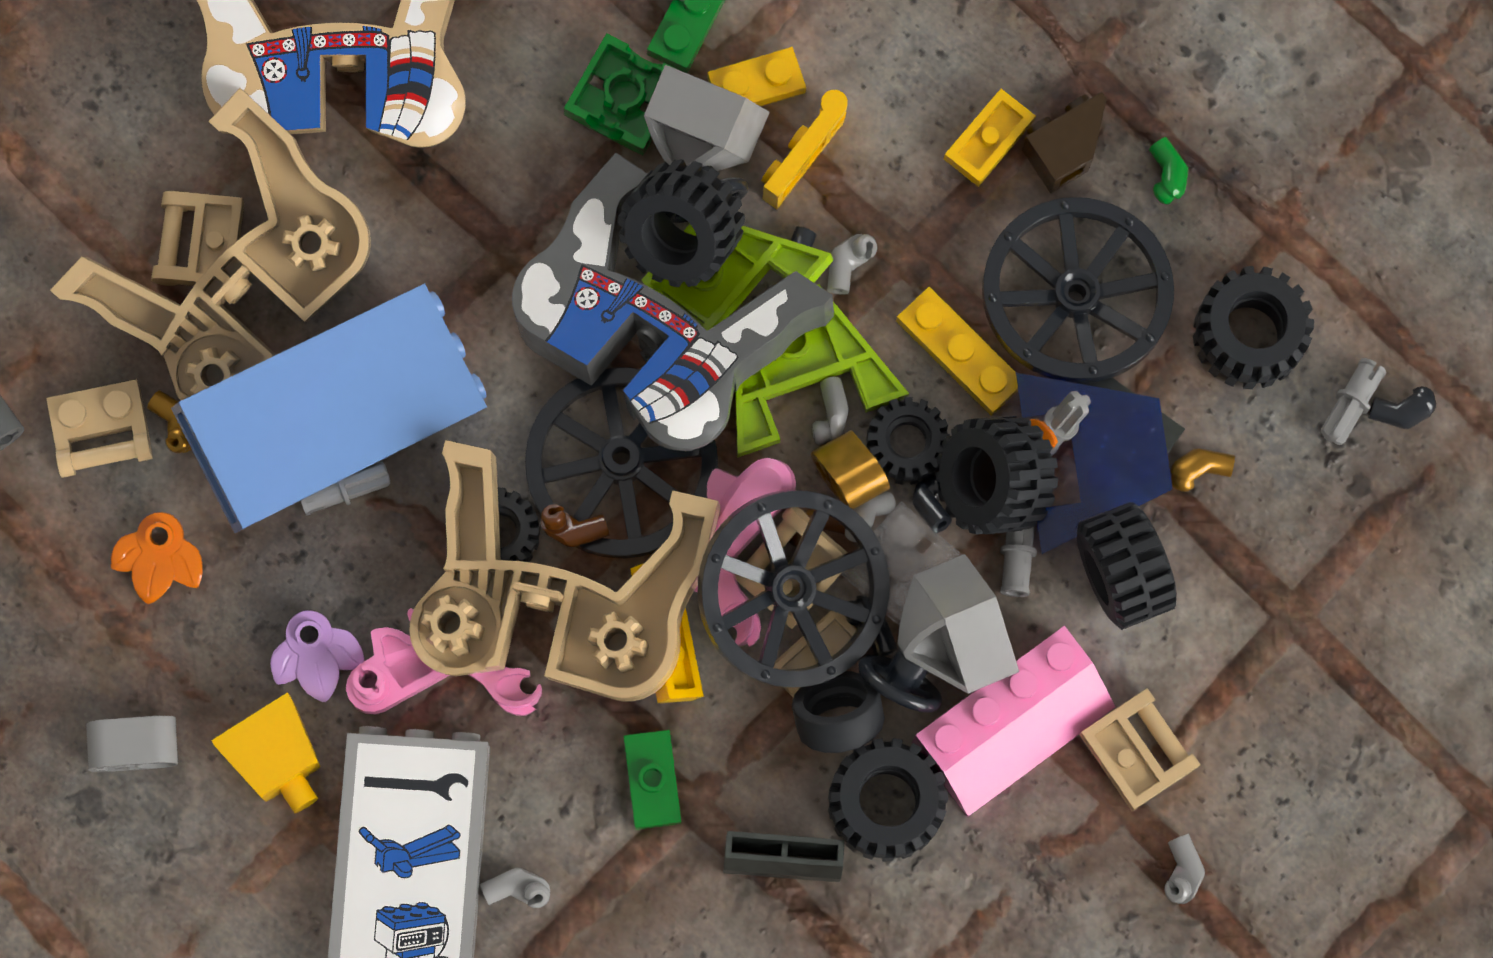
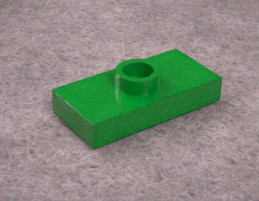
M670 730L625 735L624 745L635 830L681 824Z

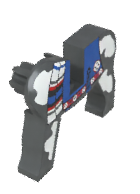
M615 153L572 202L567 220L557 238L547 249L530 260L518 275L512 292L514 315L521 338L532 351L591 386L637 333L640 348L642 349L641 356L647 363L623 390L627 410L634 421L636 418L638 419L648 436L657 444L672 450L692 451L709 444L724 430L729 420L734 390L737 391L746 379L780 357L798 337L815 328L826 326L834 317L833 296L795 271L707 331L690 314L664 295L634 279L615 273L620 239L618 233L622 228L618 225V216L623 211L621 207L626 199L648 174Z

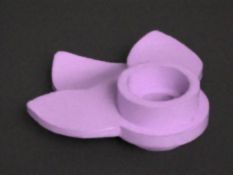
M305 610L295 614L288 622L286 640L273 651L270 663L271 672L276 684H285L298 678L300 685L307 694L321 702H326L336 689L339 670H354L364 662V655L357 639L349 631L332 628L330 622L323 614L313 610ZM308 625L314 626L318 631L317 639L313 642L303 641L300 637V631L303 627Z

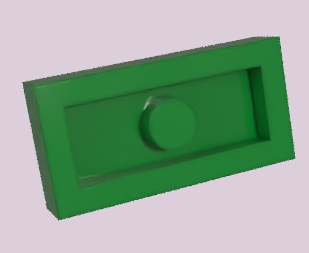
M673 0L647 48V55L684 73H688L725 0Z

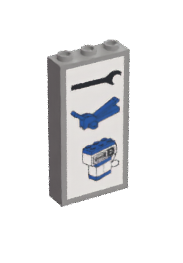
M372 726L359 727V734L347 733L328 958H474L490 757L489 743L481 742L479 734L455 732L452 733V740L434 739V732L409 729L406 730L405 737L387 736V729Z

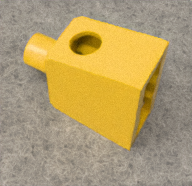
M288 692L211 740L217 750L264 802L270 801L282 793L295 814L318 800L306 777L317 771L321 766L298 709Z

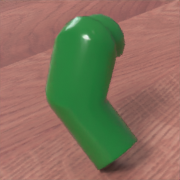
M1164 137L1154 143L1149 148V152L1163 170L1161 175L1162 181L1154 185L1153 193L1162 204H1170L1175 198L1180 199L1185 193L1189 171L1187 164L1169 139Z

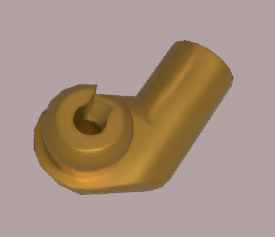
M158 390L150 399L147 409L167 421L168 438L165 439L167 448L174 453L191 451V447L171 409L178 401L163 391Z
M1200 448L1193 449L1173 463L1170 469L1173 474L1170 478V484L1174 489L1186 492L1194 488V480L1204 473L1231 477L1235 455Z

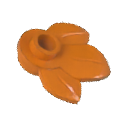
M155 512L145 517L139 524L137 532L127 534L117 541L111 555V569L121 572L132 571L134 589L147 604H151L163 596L172 585L173 580L192 588L199 587L202 580L203 566L198 548L184 539V530L180 521L175 516L166 512ZM155 527H162L167 531L168 539L164 544H158L152 539V531Z

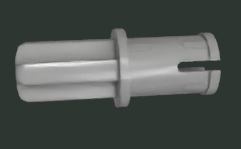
M1362 358L1345 389H1339L1336 399L1338 401L1321 428V433L1327 441L1337 445L1345 443L1360 415L1367 414L1370 405L1368 402L1380 381L1386 375V370L1381 365L1378 366L1376 371H1373L1377 362Z
M1072 391L1058 406L1052 407L1046 412L1044 423L1050 427L1058 440V443L1050 452L1051 456L1057 452L1065 440H1070L1077 434L1079 423L1089 413L1088 405L1091 403V400L1087 395L1081 396L1077 391Z
M379 461L301 500L306 516L342 502L350 505V499L388 487L390 485V477L383 461Z
M1034 527L1022 531L1006 532V543L1000 548V553L1004 555L1002 587L1000 588V592L1003 595L1027 597L1030 594L1032 557L1037 555V550L1033 548Z

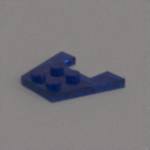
M1016 373L1022 418L1045 416L1049 409L1058 406L1072 391H1077L1081 396L1087 395L1091 400V403L1088 405L1089 413L1079 423V430L1072 438L1081 502L1046 507V517L1042 521H1037L1042 554L1077 538V525L1080 521L1130 501L1139 507L1173 490L1159 398Z

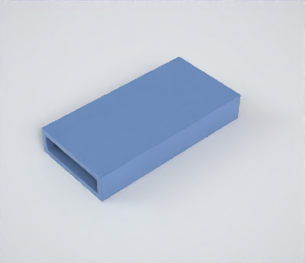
M425 283L179 401L171 408L234 533L487 408L483 400L486 398L485 388L476 374H470L463 360L466 356L464 346L454 332H449L442 318L445 316L442 302L435 292L429 293Z

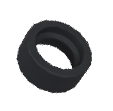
M845 671L823 683L800 687L794 694L792 701L795 724L801 742L812 750L824 753H842L860 748L862 745L869 743L882 730L885 719L880 693L873 689L862 678L860 673ZM837 707H857L852 712L837 717L818 716L827 710Z

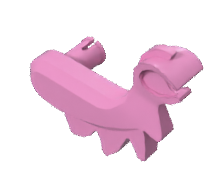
M765 458L751 464L738 477L722 469H714L707 482V498L717 500L721 506L716 530L734 511L747 502L768 493L795 490L796 481L791 468L781 460ZM782 509L771 512L772 518H774ZM756 520L738 535L726 555L737 559L738 555L760 533ZM724 569L720 570L718 581V600L721 615L749 600L741 591L735 574ZM757 613L733 626L737 631L735 643L738 646H744L748 643V646L751 647L759 639L761 623Z
M410 608L407 613L409 621L411 620V616L414 610L412 608ZM384 627L371 631L374 656L351 671L347 679L346 692L350 702L357 710L365 714L376 715L391 709L450 675L439 673L427 666L416 654L409 635L397 629ZM505 667L504 670L468 674L485 687L493 700L505 712L516 716H526L536 710L533 706L538 703L541 697V684L537 686L532 694H525L520 689L522 680L530 677L529 670Z

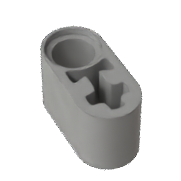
M146 716L95 720L86 723L88 771L116 772L167 768L178 765L176 717Z

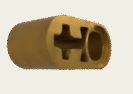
M852 430L811 452L812 460L824 482L842 503L852 509L890 489L888 479L880 464Z

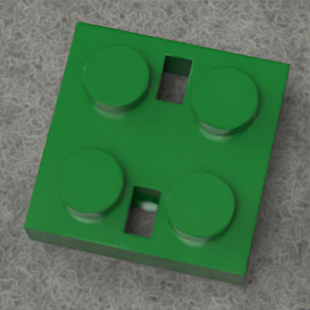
M606 33L564 107V116L643 156L652 141V136L644 117L645 112L641 111L640 108L643 102L649 104L664 66L670 65L666 63H652L636 54L627 43ZM594 76L604 81L603 88L605 92L590 84Z

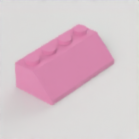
M1065 626L1016 661L1019 669L1018 673L976 690L915 735L912 743L921 747L920 752L926 757L931 755L936 761V769L938 772L942 771L945 777V788L967 817L1115 708L1093 662Z

